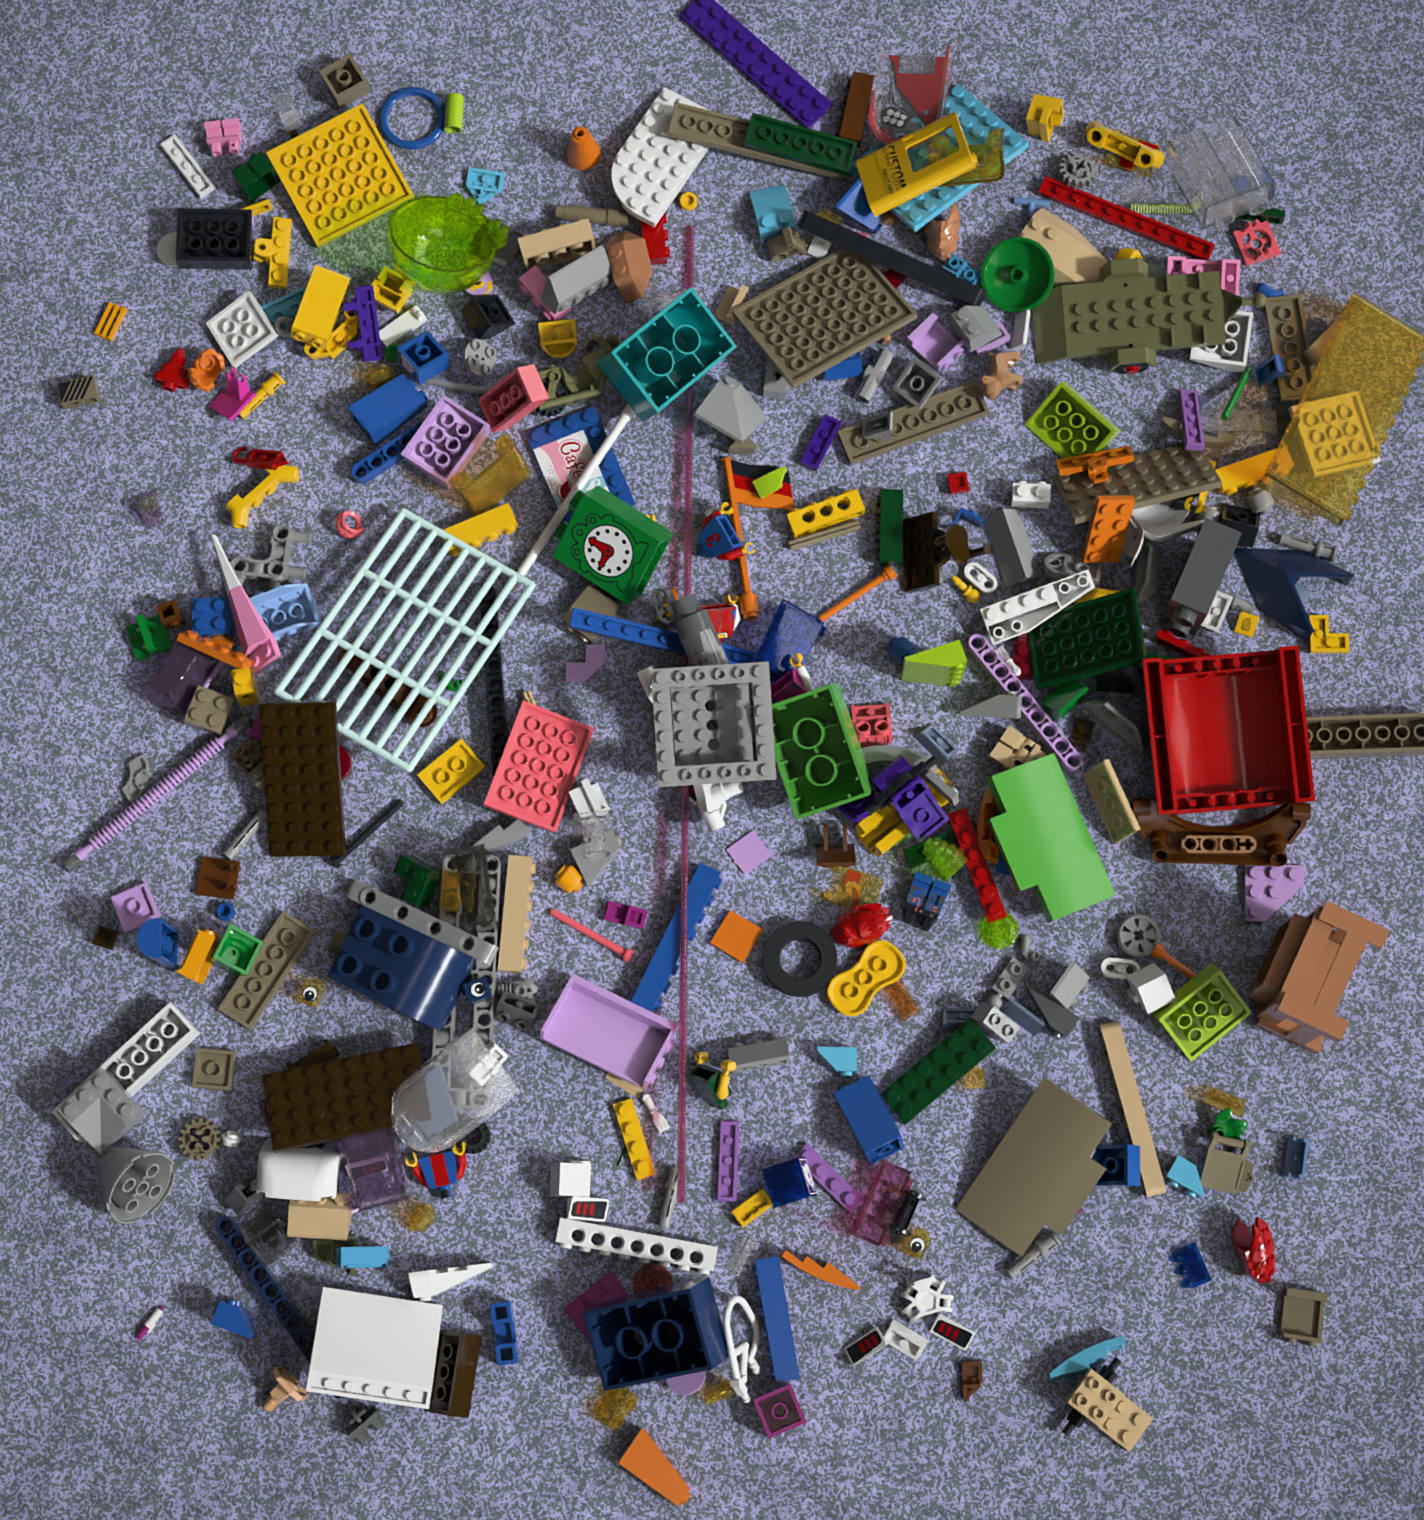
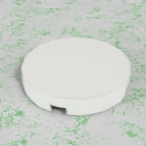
M177 232L168 233L163 236L157 245V255L161 262L168 267H178L176 262Z

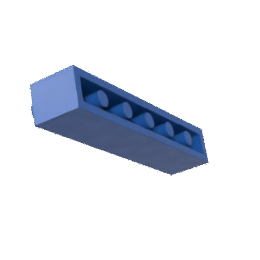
M779 1257L755 1260V1265L751 1266L753 1277H758L759 1282L755 1289L757 1298L761 1297L762 1305L759 1306L760 1317H765L766 1326H762L764 1338L769 1339L770 1346H766L768 1359L772 1358L773 1366L769 1367L771 1379H776V1383L800 1379Z

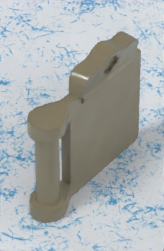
M1212 1131L1209 1136L1208 1149L1200 1176L1202 1187L1231 1194H1237L1238 1191L1246 1192L1249 1184L1253 1181L1254 1165L1251 1161L1246 1160L1251 1140L1244 1139L1241 1141L1218 1135V1132ZM1216 1143L1241 1148V1154L1216 1149Z

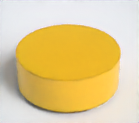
M691 192L683 193L679 198L680 207L686 211L693 210L697 206L696 195Z

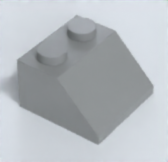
M966 305L951 314V327L959 338L965 342V346L970 352L1002 335L1000 329L982 306Z
M1072 961L1048 996L1066 1009L1070 1008L1072 1010L1078 1002L1076 996L1079 992L1083 994L1090 985L1087 983L1090 977Z

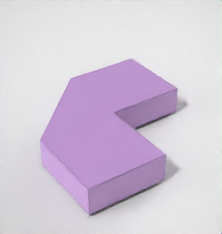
M586 644L585 663L566 662V682L585 683L605 664V645Z

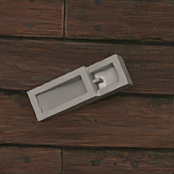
M517 819L505 830L498 825L470 847L469 850L475 855L498 851L520 841L530 834V831L521 820Z

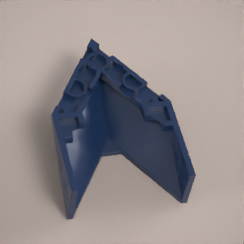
M1235 548L1234 551L1258 609L1304 641L1309 639L1314 629L1295 588L1299 578H1335L1344 585H1347L1355 575L1301 550Z

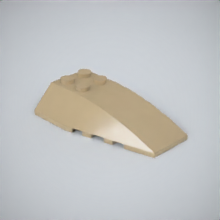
M1044 208L1034 213L1018 237L1032 239L1049 252L1055 266L1053 288L1062 285L1100 282L1099 268L1107 263L1108 260L1069 223Z

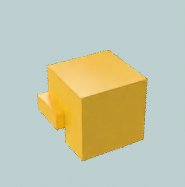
M1033 95L1026 117L1028 134L1040 136L1043 142L1049 143L1053 127H1060L1064 117L1063 101L1061 98Z
M384 266L377 277L378 280L375 279L371 284L374 288L375 302L399 314L413 292V287L409 278Z

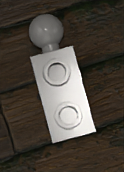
M1012 957L991 989L995 994L990 995L986 1003L999 1009L1002 1006V997L1006 1000L1009 999L1029 967L1015 957Z

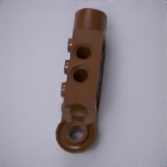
M361 646L359 647V649L366 652L367 654L370 652V650L364 649ZM343 649L337 659L338 662L341 661L347 650ZM353 655L345 668L354 674L363 660ZM378 656L375 657V658L378 659L379 661L385 663V662H384L383 660H381ZM370 664L360 678V682L368 687L380 669ZM386 674L374 693L383 698L396 679ZM403 683L389 705L395 710L399 709L412 688ZM418 693L404 714L411 724L429 699ZM436 704L432 706L419 727L424 728L434 723L438 714Z

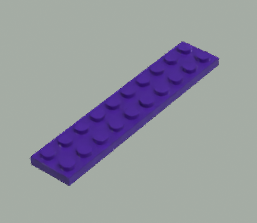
M694 0L679 14V17L802 126L810 129L833 107L832 102L715 0Z

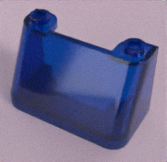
M783 599L754 662H769L770 681L775 683L792 668L797 669L789 662L791 656L794 657L795 661H798L796 654L801 653L803 656L801 665L805 666L816 640H818L819 636L823 638L826 632L825 622Z

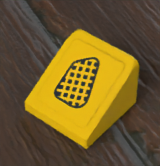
M1241 611L1234 632L1252 638L1259 617Z

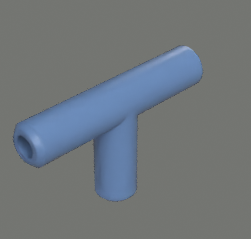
M1013 198V204L1027 205V220L1031 219L1034 215L1035 206L1048 208L1050 205L1049 200Z

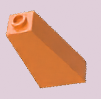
M641 1428L618 1463L679 1507L681 1503L685 1505L691 1496L688 1493L691 1488L648 1432Z

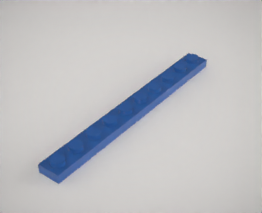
M578 608L572 609L568 628L687 656L676 632ZM721 644L729 664L754 663L756 652Z

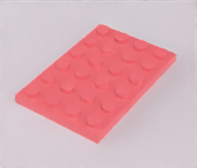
M523 700L483 806L555 834L570 796L569 791L573 788L594 728Z

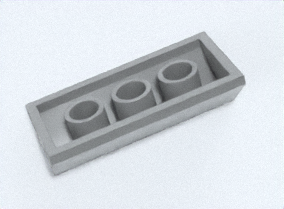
M1002 508L985 518L983 522L1006 589L1042 579L1019 509Z

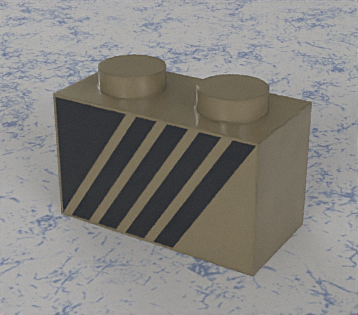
M84 375L79 379H66L61 383H57L60 402L65 410L101 402L98 381L94 375Z

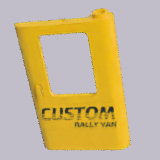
M956 111L856 160L864 191L875 217L976 168V163H978L975 153H970ZM952 127L959 150L917 172H913L907 155V149Z

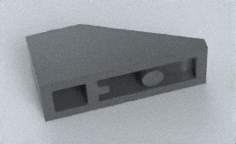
M1030 984L1026 990L1047 1027L1052 1030L1050 1033L1058 1039H1061V1037L1066 1039L1080 1017Z

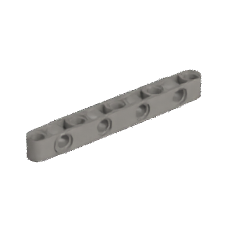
M352 879L344 895L359 904L488 965H491L499 947L354 879ZM375 895L373 902L370 903V897ZM407 910V915L402 918L403 911ZM439 925L440 930L435 934V927ZM470 941H473V946L470 949H468V943Z

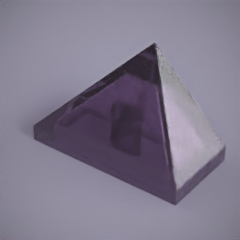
M157 490L138 494L137 506L145 528L163 525L164 521Z

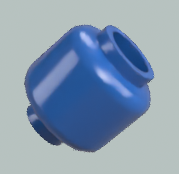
M904 636L893 638L888 645V655L900 665H903L904 657L916 654V646Z

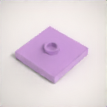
M146 881L110 897L124 933L142 926L148 920L161 918Z

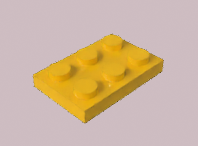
M461 738L418 773L417 776L437 800L444 804L483 772L486 767Z

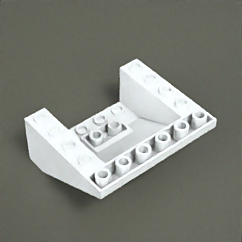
M323 1287L304 1390L429 1409L443 1305Z

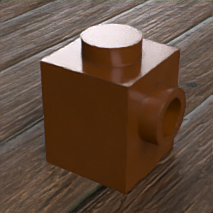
M174 599L156 606L161 622L166 629H176L180 627V624L185 623L179 605Z

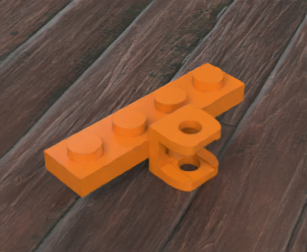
M1124 446L1055 460L1059 476L1088 472L1089 480L1096 484L1108 481L1107 468L1109 466L1134 462V457L1130 446Z
M192 630L178 634V642L242 670L251 667L252 659L247 658V655L231 650V647L236 645V640L228 636L218 635L213 639L203 638Z

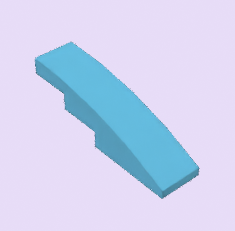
M1124 1335L1100 1342L1067 1359L1049 1373L1050 1381L1085 1374L1090 1368L1089 1364L1106 1361L1108 1359V1351L1125 1348Z

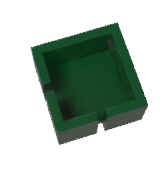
M261 151L252 155L248 159V163L236 166L234 171L231 172L237 187L250 203L280 183L274 167Z

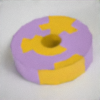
M472 269L464 276V289L472 297L485 296L492 289V278L484 269ZM476 281H481L479 285H475Z

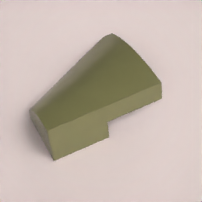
M348 1234L347 1240L314 1238V1258L321 1262H327L331 1267L336 1268L335 1248L357 1247L356 1234ZM350 1268L349 1275L355 1276L356 1268Z

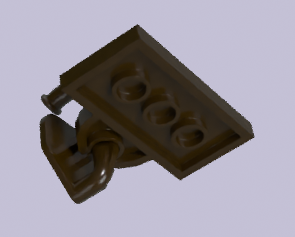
M933 511L903 519L905 592L913 593L940 586L939 567L945 565L951 556L954 561L965 563L968 559L991 554L992 546L984 544L982 547L969 549L966 529L958 524H952L947 532L938 529L937 513Z

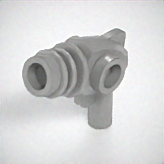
M533 979L514 981V984L512 982L510 984L506 983V986L505 984L498 985L499 997H502L506 990L536 1002L533 995L537 992L538 988L534 984Z

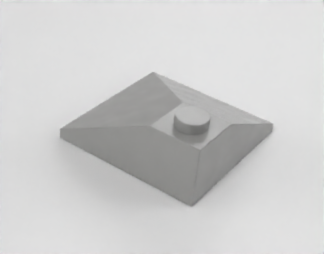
M727 375L717 382L694 414L695 417L740 444L767 418L742 384Z

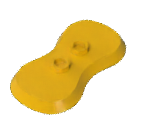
M877 940L869 944L864 949L859 961L851 969L837 974L829 982L827 996L831 1004L846 1016L853 1017L862 1014L869 1007L874 995L882 987L896 982L903 975L906 962L902 953L893 944L885 940Z

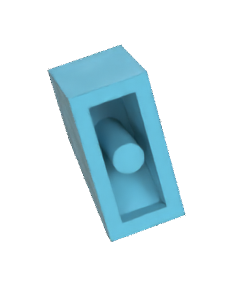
M817 1047V1053L836 1073H840V1076L851 1077L852 1073L857 1072V1047Z

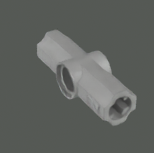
M880 348L872 364H869L866 368L863 380L855 393V397L859 401L869 404L877 387L881 386L880 382L885 378L886 371L894 358V354L889 350Z

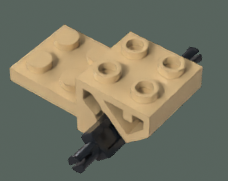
M1114 1357L1109 1366L1104 1365L1098 1373L1090 1368L1087 1370L1065 1401L1073 1409L1066 1417L1069 1422L1061 1432L1069 1437L1075 1426L1080 1428L1087 1419L1130 1452L1153 1418L1111 1384L1117 1376L1115 1370L1121 1363L1118 1358Z

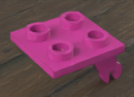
M229 367L231 374L227 371L225 372L227 387L209 407L229 421H232L251 402L256 394L249 389L246 383L247 377L239 374L242 378L240 381L236 377V370Z

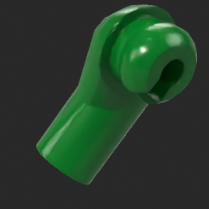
M443 672L438 676L440 680L443 678L446 672ZM450 680L445 687L446 690L456 692L463 680Z

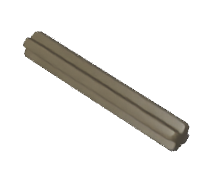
M854 520L789 540L788 546L793 551L860 530V523L858 520Z

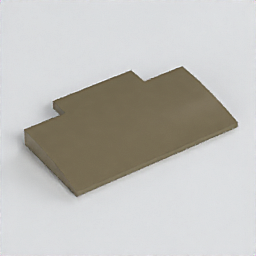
M1044 1077L956 1207V1210L1021 1257L1044 1224L1062 1235L1106 1171V1167L1090 1156L1112 1125V1122Z

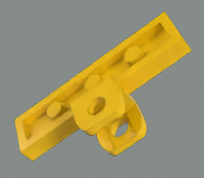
M273 217L271 239L259 238L255 240L253 260L260 263H269L268 287L287 288L292 219Z

